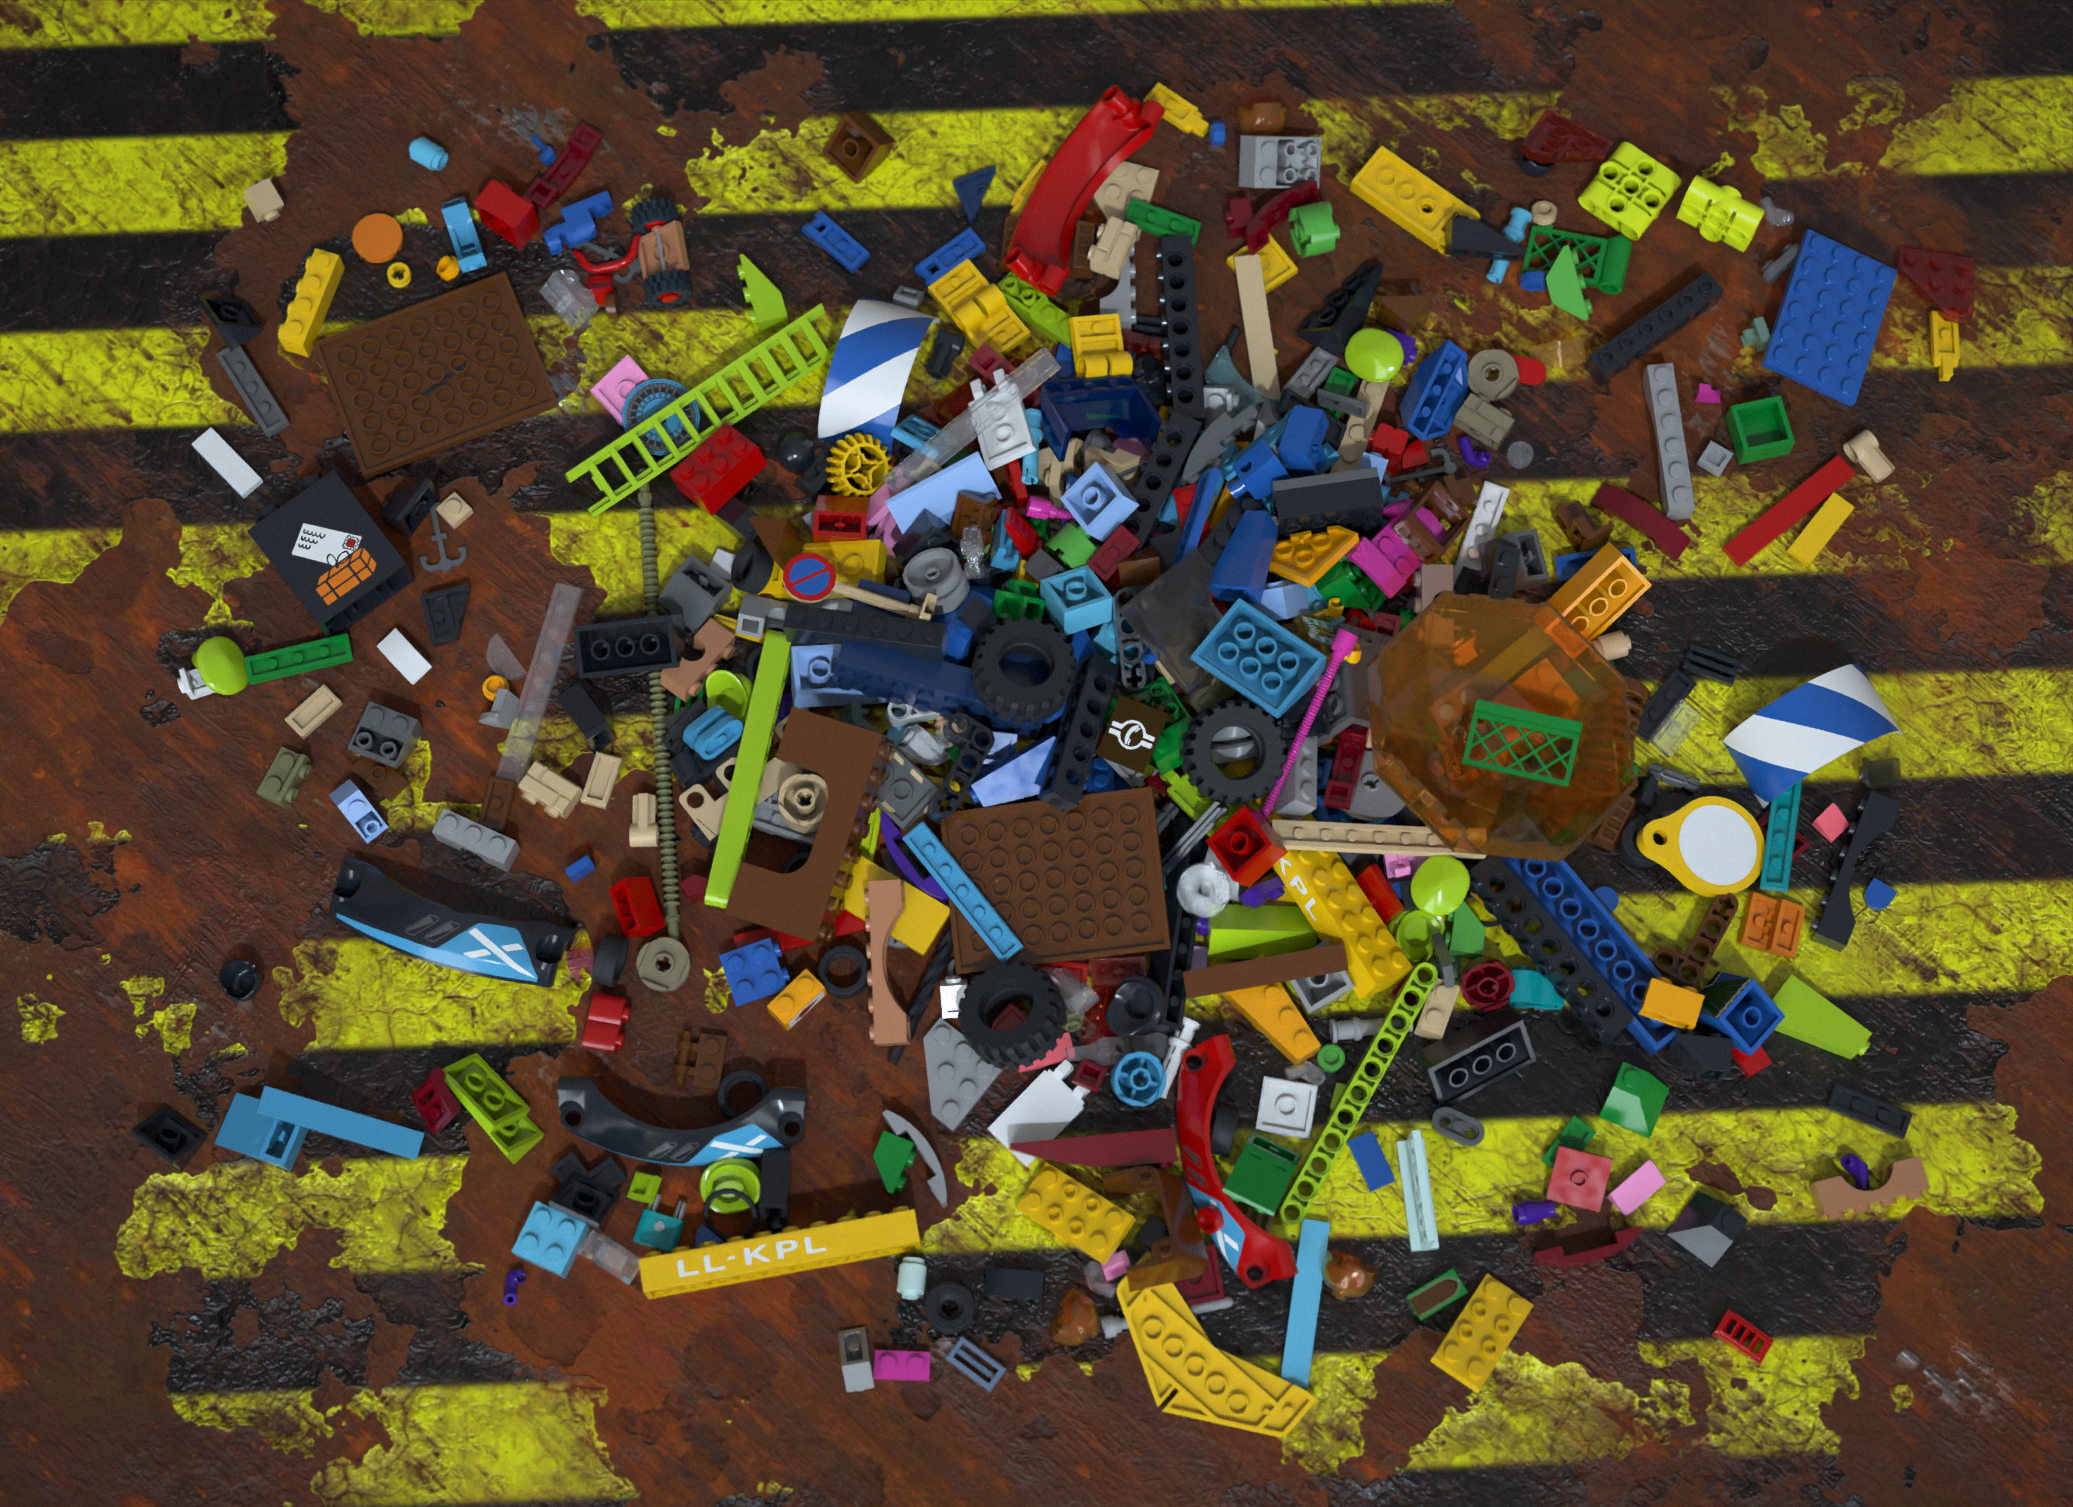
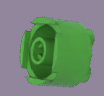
M1329 201L1291 208L1289 222L1294 221V229L1290 230L1296 252L1298 255L1303 254L1301 258L1335 250L1336 239L1340 238V230L1338 224L1333 223L1332 207Z
M1074 521L1067 522L1045 544L1052 556L1068 570L1087 565L1086 563L1101 548L1100 545H1095L1089 540L1091 535L1087 534L1081 525L1078 526Z

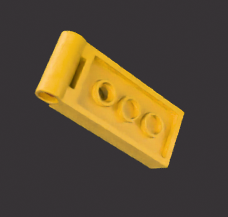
M1382 145L1351 181V192L1432 249H1437L1443 255L1445 225L1452 217L1464 215L1468 216L1471 220L1479 221L1481 219L1480 214L1474 208L1463 203Z
M880 539L804 543L801 554L807 552L816 553L827 558L834 566L837 581L854 587H858L860 578L880 584L884 583L887 547ZM775 561L769 582L757 596L773 600L778 598L779 601L796 600L785 590L783 584L784 571ZM832 592L830 596H828L825 599L849 597Z

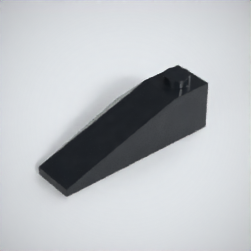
M1382 262L1363 263L1342 282V290L1324 299L1326 305L1318 312L1313 310L1307 315L1295 332L1297 337L1330 354H1345L1350 338L1363 328L1384 264Z

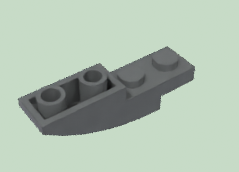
M1252 404L1233 419L1224 412L1205 430L1187 460L1179 484L1181 488L1189 484L1198 483L1201 474L1208 469L1218 468L1223 463L1224 448H1227L1236 440L1235 436L1241 431L1246 433L1256 424L1255 419L1258 411Z

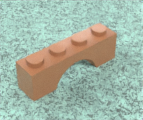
M1920 1156L1897 1161L1889 1165L1885 1181L1877 1190H1858L1849 1185L1842 1176L1817 1181L1809 1186L1818 1218L1827 1217L1828 1221L1844 1217V1212L1854 1210L1855 1214L1871 1210L1870 1205L1880 1203L1881 1208L1897 1204L1896 1199L1906 1197L1907 1201L1923 1197L1922 1192L1930 1188Z

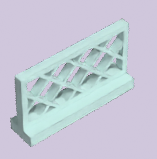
M1414 1130L1406 1141L1396 1142L1411 1252L1439 1248L1424 1139H1421L1420 1130Z

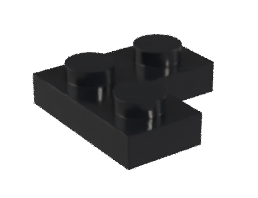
M573 1152L550 1168L561 1184L572 1170L614 1190L628 1180L611 1156L589 1173Z

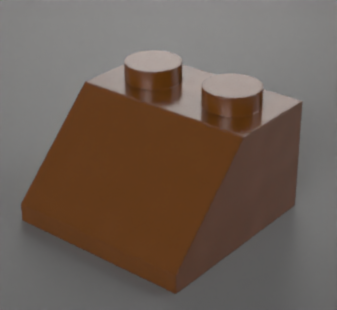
M860 109L843 115L822 153L857 185L885 161L896 141Z

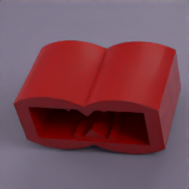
M594 993L582 1046L584 1049L616 1055L618 1048H623L626 1034L622 1032L624 1022L628 1023L631 1016V1007L628 1006L626 999Z

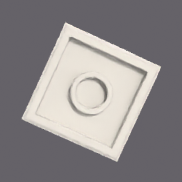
M1264 1076L1255 1131L1309 1140L1318 1085Z

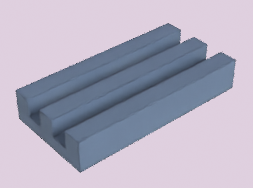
M963 1336L960 1337L945 1358L988 1392L992 1391L993 1387L1007 1370ZM962 1345L966 1346L997 1369L998 1372L993 1374L961 1350L960 1347ZM955 1354H958L960 1357H962L964 1360H966L968 1363H970L972 1366H974L976 1369H978L980 1372H982L984 1375L990 1378V1383H987L985 1380H983L981 1377H979L977 1374H975L973 1371H971L969 1368H967L965 1365H963L961 1362L955 1359Z

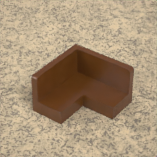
M1576 501L1569 506L1562 503L1555 508L1552 515L1576 553L1593 551L1605 545L1614 528V525L1610 522L1598 529L1580 501Z

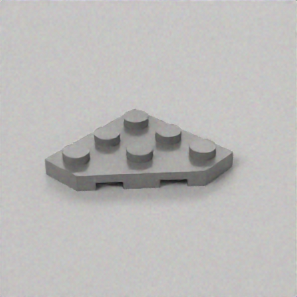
M939 1018L923 1038L931 1112L935 1119L954 1132L1004 1069L995 1068L993 1064L985 1063L980 1056H977L960 1032L942 1018Z

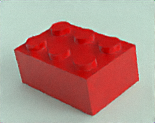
M725 422L669 474L681 493L712 516L768 464L757 445Z

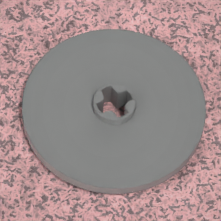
M1366 751L1350 810H1341L1354 818L1367 821L1382 820L1395 815L1403 809L1410 798L1412 785L1407 768L1397 758L1387 753ZM1367 783H1371L1375 788H1371Z

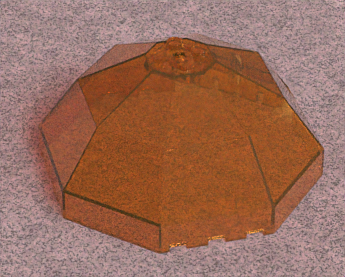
M1444 590L1380 649L1366 665L1374 773L1452 852L1561 862L1638 786L1637 775H1634L1633 761H1635L1634 741L1630 738L1629 726L1632 725L1630 705H1627L1626 701L1627 680L1551 603L1540 602L1539 604L1525 603V600L1513 598L1499 600L1491 599L1488 595L1472 593L1468 596L1455 594V591ZM1476 699L1582 722L1583 725L1568 788L1463 765L1462 761ZM1477 720L1476 730L1481 738L1494 731L1489 721ZM1495 723L1498 728L1502 726V724ZM1511 726L1500 731L1508 744L1521 736L1517 729ZM1522 729V731H1523L1524 734L1529 731V730ZM1534 732L1527 737L1534 749L1547 743L1542 733ZM1497 733L1484 741L1491 753L1505 746ZM1474 734V738H1473L1472 744H1473L1474 742L1478 741V739H1477V737L1475 736V734ZM1548 735L1550 739H1553V738L1556 737V736ZM1561 738L1553 744L1562 756L1571 750L1573 740ZM1524 740L1511 746L1518 760L1531 752ZM1481 743L1472 748L1469 759L1481 761L1488 757ZM1550 745L1537 753L1544 765L1558 758ZM1508 750L1494 757L1498 764L1503 767H1508L1515 762ZM1534 755L1521 762L1526 772L1534 773L1542 768ZM1569 756L1564 758L1567 765L1569 761ZM1490 759L1489 761L1485 762V763L1494 764L1491 759ZM1560 761L1548 768L1553 778L1564 780L1566 769ZM1459 765L1462 768L1460 770L1461 774L1455 772L1453 766ZM1518 765L1512 768V769L1520 770V768L1518 767ZM1544 771L1539 774L1547 776Z

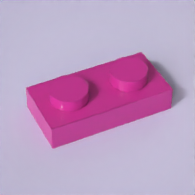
M875 1350L873 1378L881 1380L930 1381L931 1352Z

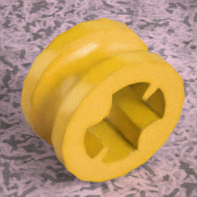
M394 263L387 270L388 280L393 287L402 288L409 284L411 274L406 264ZM400 271L402 273L404 271V278L399 280L397 277L394 279L395 272Z

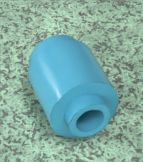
M425 137L415 139L409 147L410 158L432 171H441L448 161L449 155L445 152L444 148Z

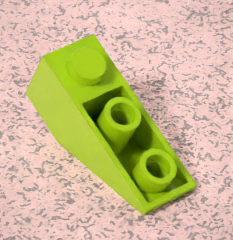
M740 254L741 264L737 265L740 280L745 279L747 287H743L746 303H752L753 309L749 310L752 325L757 324L759 333L787 326L789 322L781 292L744 254Z

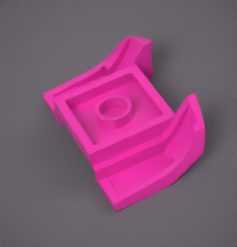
M1412 499L1398 500L1384 507L1383 515L1391 519L1370 540L1366 537L1359 538V542L1344 555L1349 561L1359 566L1389 599L1406 583L1405 580L1423 563L1391 529L1413 502ZM1421 506L1414 515L1437 541L1446 533L1447 530L1427 508Z

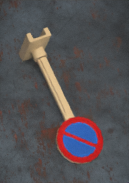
M807 552L796 555L788 561L783 572L785 590L792 598L800 602H820L834 592L904 615L906 619L928 622L933 620L938 596L927 593L922 606L912 603L908 605L836 580L834 566L827 558L816 553Z

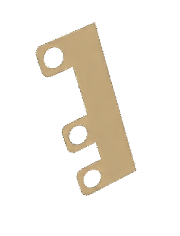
M789 716L775 726V732L781 739L783 736V726L787 723ZM737 757L730 758L716 770V775L729 791L732 781L724 777V770L729 765H736ZM773 758L766 764L757 806L777 792L789 777L801 774L805 770L787 765ZM695 784L680 795L679 802L710 841L720 834L729 792L714 802L702 785ZM699 792L703 795L704 803L701 807L692 808L688 805L687 797L690 793Z

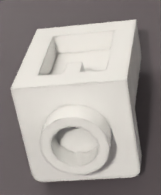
M954 975L940 981L942 1018L958 1017V1013L961 1011L958 1006L960 999L965 998L963 992L968 985L967 979Z

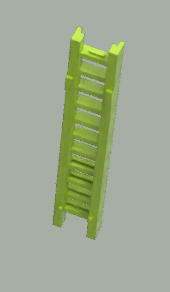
M822 303L566 472L564 476L571 483L587 471H590L593 476L591 478L599 490L605 493L606 497L587 509L591 516L596 517L696 450L725 422L732 426L832 359L838 341L826 348L810 324L825 313ZM800 329L817 353L815 357L805 362L789 338ZM779 343L796 367L794 371L784 376L768 352ZM758 357L775 381L773 385L765 390L762 389L747 366ZM737 371L754 396L743 405L740 404L725 379ZM716 385L733 409L730 414L719 420L703 395ZM695 399L713 424L700 434L697 433L682 410L683 407ZM674 413L691 437V440L679 448L675 446L661 425L662 421ZM652 428L655 429L670 454L658 462L654 461L639 438ZM631 442L649 466V468L635 477L617 452ZM610 456L628 481L615 491H612L596 465Z

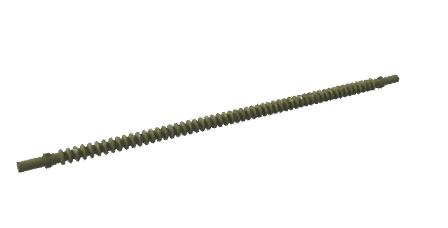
M646 469L638 470V475ZM649 481L639 487L640 493L638 494V502H640L641 507L638 510V513L641 514L638 519L642 521L639 524V527L642 528L639 533L642 535L640 541L643 543L640 545V548L644 550L641 552V556L644 557L641 562L644 564L642 570L645 571L642 574L645 578L642 582L646 585L643 588V591L646 592L643 597L647 599L644 602V605L647 606L644 611L648 614L645 618L660 616L658 613L661 611L657 607L659 604L656 603L660 595L656 593L659 590V587L656 586L659 581L655 578L658 576V573L655 571L658 566L654 564L657 562V558L654 557L657 552L653 550L656 548V544L653 543L656 538L652 536L655 534V530L652 529L655 523L652 522L654 516L651 514L654 512V509L651 508L652 493H650ZM660 669L652 670L649 674V677L652 678L649 681V684L652 685L649 690L653 693L650 696V699L653 700L650 705L654 707L651 710V713L654 714L651 720L655 722L652 725V728L655 729L652 734L656 737L653 739V743L656 744L653 749L657 751L654 754V757L657 758L654 764L658 766L655 769V772L658 773L655 779L659 781L656 783V787L659 788L656 794L660 795L657 798V802L660 803L657 808L661 810L658 813V816L661 817L658 823L662 825L659 828V831L662 832L659 838L663 840L660 842V846L663 847L660 850V853L663 854L660 860L664 862L661 865V868L664 869L661 875L665 877L662 880V883L665 884L662 890L666 892L663 895V898L666 899L663 905L667 907L665 922L668 923V937L680 942L678 925L680 914H678L677 906L680 905L677 898L680 896L676 893L679 890L676 883L679 881L675 878L678 875L675 868L678 866L674 863L677 860L674 853L677 851L673 848L676 845V842L673 841L676 836L672 833L675 830V827L672 826L675 821L671 818L674 815V812L671 811L674 806L670 804L673 801V797L670 796L673 791L669 789L672 786V783L669 782L672 776L668 774L671 768L668 767L670 760L667 759L670 753L660 743L668 733L665 730L668 727V724L665 723L668 717L664 715L667 713V709L664 708L667 703L663 701L666 698V695L663 694L666 688L660 684L661 671L663 670Z

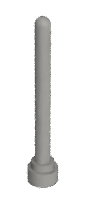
M1226 1296L1224 1299L1189 1305L1188 1307L1192 1314L1195 1315L1229 1308L1233 1305V1299ZM1113 1315L1101 1317L1105 1339L1117 1337V1333H1122L1123 1329L1129 1328L1126 1318L1119 1319L1118 1316L1113 1317Z

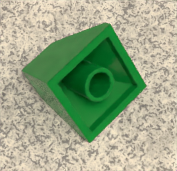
M1623 1062L1617 1069L1598 1117L1650 1139L1669 1088L1649 1072Z

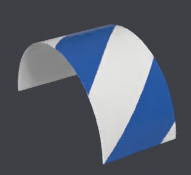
M862 296L857 301L843 328L829 369L819 414V439L837 444L836 441L838 440L845 441L846 435L854 436L855 433H862L864 436L865 434H870L873 439H880V446L885 445L888 447L885 454L891 455L893 437L890 434L896 425L910 370L930 324L934 322L941 325L938 317L868 296ZM860 447V451L869 454V452H868L867 450H865L864 448Z
M1855 663L1825 673L1790 691L1752 715L1735 728L1722 742L1764 809L1786 789L1837 757L1888 733L1896 732L1900 738L1902 731L1861 665Z

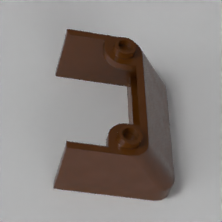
M1148 1165L1102 1175L1105 1199L1107 1200L1158 1190L1170 1236L1160 1238L1153 1243L1151 1247L1153 1261L1126 1267L1129 1292L1198 1277L1206 1272L1208 1257L1197 1223L1190 1191L1184 1178Z

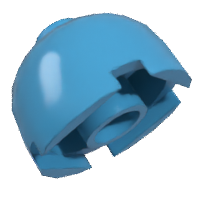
M1135 1051L1123 1055L1115 1062L1111 1070L1110 1083L1113 1092L1121 1101L1133 1106H1146L1161 1097L1166 1087L1167 1075L1157 1057L1148 1052Z

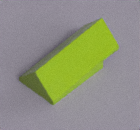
M1208 904L1207 958L1252 960L1261 955L1269 957L1308 950L1316 946L1317 933L1297 906L1260 905L1252 909L1251 906L1245 907L1244 905Z
M477 1053L442 1069L446 1075L444 1082L513 1165L543 1138L544 1133L526 1116L530 1107Z

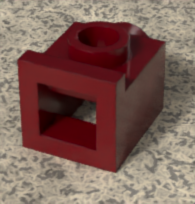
M1249 197L1230 198L1227 201L1228 210L1224 211L1226 225L1229 226L1228 239L1246 237L1247 227L1253 218Z

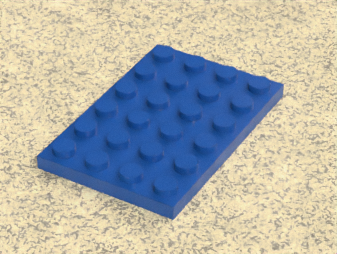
M1810 229L1806 230L1792 267L1761 366L1849 407L1853 406L1857 400L1897 270Z

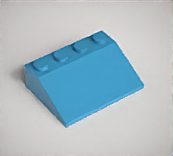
M1238 598L1190 656V659L1255 704L1260 705L1277 719L1310 690L1326 669L1325 655L1240 598Z

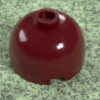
M1479 956L1468 962L1462 970L1460 979L1462 996L1470 1006L1480 1007L1483 1011H1492L1503 1007L1511 1000L1510 994L1513 990L1515 991L1513 972L1505 961L1495 956Z

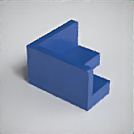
M1297 405L1292 409L1278 447L1279 455L1289 475L1292 477L1300 478L1322 474L1327 458L1321 444L1329 425L1324 410Z

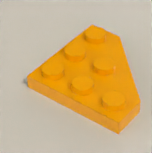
M1335 525L1327 527L1326 532L1312 534L1310 530L1291 534V539L1275 542L1268 571L1310 588L1359 542L1358 533Z

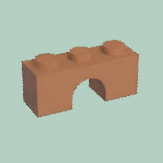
M711 618L694 636L693 648L700 652L703 657L697 661H688L681 658L680 667L663 669L661 672L660 684L684 702L691 695L693 697L696 696L702 689V683L709 674L717 671L719 664L724 659H730L736 650L735 635Z

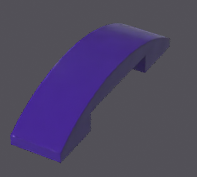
M883 812L880 815L884 841L889 855L899 872L913 887L942 904H947L949 902L948 895L934 877L930 875L923 881L897 847L896 843L902 839L901 833L887 814Z

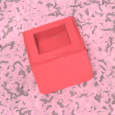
M1832 803L1811 825L1832 843L1850 824L1839 808Z

